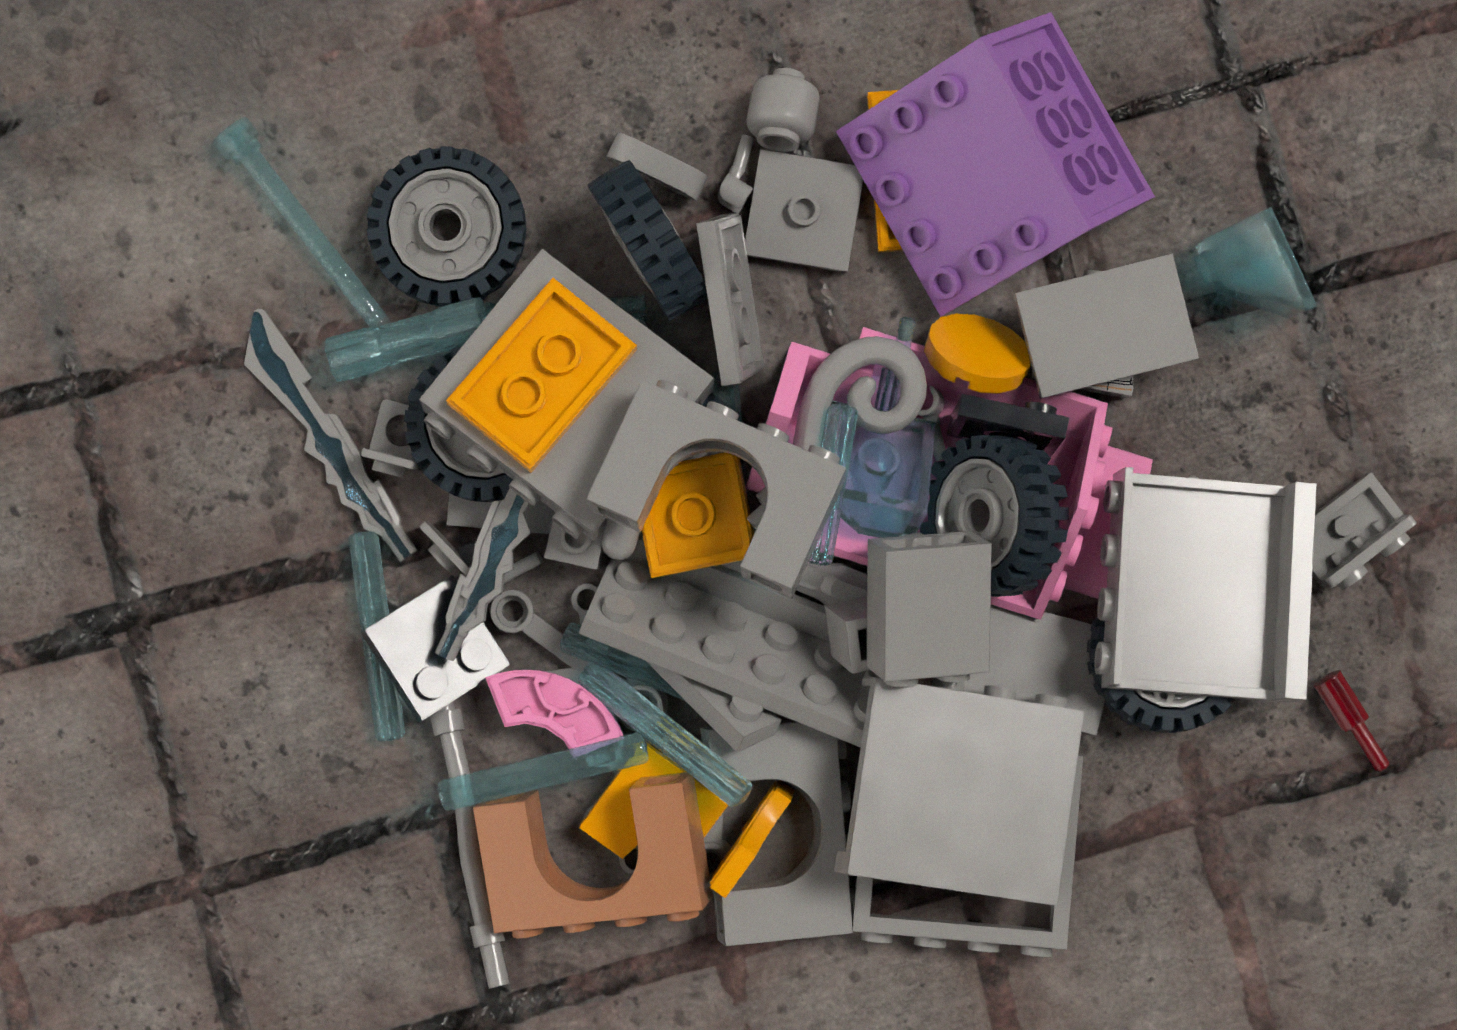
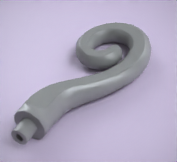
M879 336L853 340L836 349L819 365L809 381L798 412L793 445L807 451L810 445L825 449L830 405L837 389L852 373L868 365L877 364L885 366L896 375L901 386L900 399L891 410L885 412L878 411L871 404V397L876 390V381L869 376L860 377L851 385L847 394V407L851 418L858 426L865 430L883 435L900 431L908 426L921 411L927 391L925 371L916 354L897 340ZM766 487L756 495L762 505L747 517V520L756 530L767 505L768 495Z

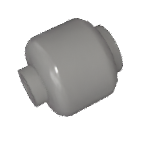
M778 68L774 70L772 75H766L756 80L751 89L746 119L747 127L757 138L758 144L769 150L780 152L794 151L800 144L809 141L815 132L820 102L819 92L813 84L804 80V74L798 70Z

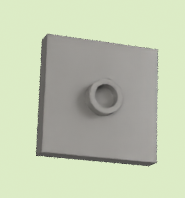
M760 149L745 238L747 257L847 273L863 178L856 166Z

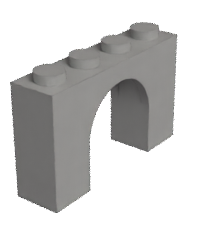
M641 380L586 498L590 511L637 532H641L663 482L676 465L690 456L703 452L717 451L735 455L749 463L757 471L763 480L768 495L765 512L740 565L741 577L792 599L846 480V467L838 464L840 458L831 451L819 446L810 445L807 451L788 443L789 436L773 426L759 423L756 429L737 421L739 415L722 404L709 401L705 407L686 399L688 393L671 382L658 380L657 384L654 385Z
M790 719L781 720L775 735L736 752L712 727L700 728L704 780L706 782L721 784L764 779L783 780L801 793L810 808L813 819V838L809 851L803 861L792 872L773 881L735 885L726 898L714 891L717 940L725 946L853 933L852 918L855 887H849L847 874L834 872L837 850L846 851L848 834H845L843 813L850 812L851 808L849 785L846 780L841 781L839 760L846 758V741Z

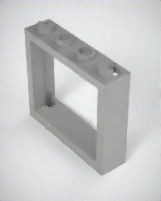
M1078 754L1057 906L1051 905L1049 929L871 914L873 878L854 876L855 898L852 931L862 932L861 940L874 943H892L893 935L914 936L915 945L932 948H945L946 941L949 939L968 941L967 949L980 952H999L1000 944L1021 946V954L1038 957H1052L1053 948L1067 950L1083 756Z

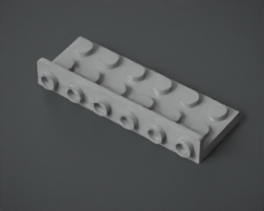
M640 532L637 546L632 555L623 560L611 558L579 631L581 635L861 747L870 688L861 686L862 678L880 677L871 670L852 674L831 656L825 606L795 594L791 599L741 577V573L721 565L651 578L643 535Z

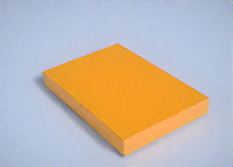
M552 278L448 397L446 402L453 410L532 473L637 351V345L555 278Z

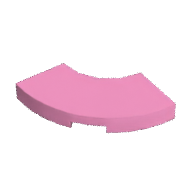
M528 669L506 671L485 677L504 727L529 724L546 728L565 742L574 758L625 738L620 725L605 704L588 689L569 678L546 671Z

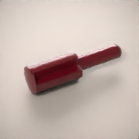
M1336 670L1326 674L1313 687L1316 688L1341 730L1352 732L1374 769L1379 772L1385 770L1389 766V761L1364 723L1369 718V715L1341 673L1342 671Z

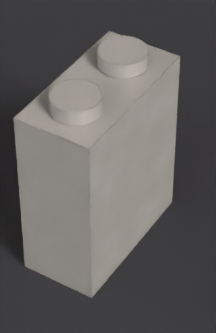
M972 531L868 539L867 667L884 680L887 685L911 687L918 684V679L937 677V679L944 682H964L970 679V674L989 672L992 545L990 542Z

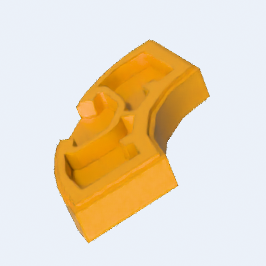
M775 780L741 829V835L725 854L709 882L711 884L710 888L722 897L726 898L756 857L777 820L791 802L794 789L782 780Z

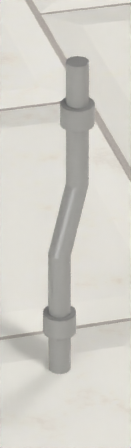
M453 701L432 714L430 720L434 737L440 736L454 797L460 864L474 921V926L469 928L474 948H480L490 989L510 984L500 942L505 941L503 932L494 933L473 811V807L476 805L475 793L461 736V731L465 730L461 709H455Z

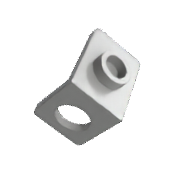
M387 399L382 401L370 448H362L361 456L374 459L372 470L402 478L405 468L420 470V467L415 463L411 455L410 445H394L388 439L386 432L389 421L398 415H405V410H408L409 405Z
M424 521L419 527L434 542L428 549L429 552L447 571L451 572L457 566L467 576L472 565L431 522ZM508 530L492 545L490 561L516 537L512 531Z

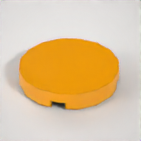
M955 313L940 317L931 325L924 348L929 364L943 378L955 383L956 378L959 377L970 382L968 389L979 393L999 394L1015 390L1022 384L1031 364L1026 342L1012 329L995 320L975 314Z

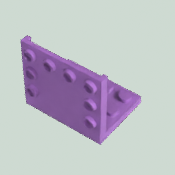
M1051 12L980 37L836 131L940 317L1079 236L1155 197Z

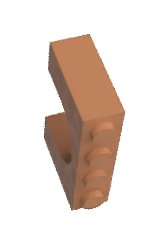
M693 771L641 777L629 788L638 841V860L630 879L619 885L607 888H594L579 884L566 876L558 868L548 849L538 790L491 795L475 805L473 811L494 933L512 931L513 938H529L542 934L544 928L563 926L564 932L576 933L590 930L595 927V922L614 920L617 927H630L645 923L647 916L666 914L668 921H684L699 916V911L705 908L713 898V894L710 888L711 884L709 883L710 875Z

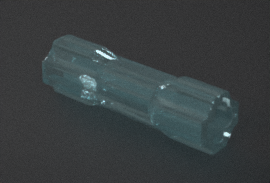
M481 297L472 298L439 307L433 312L374 328H362L326 338L325 353L329 361L330 371L336 381L339 382L379 372L385 367L441 352H451L450 349L465 344L487 317V308Z

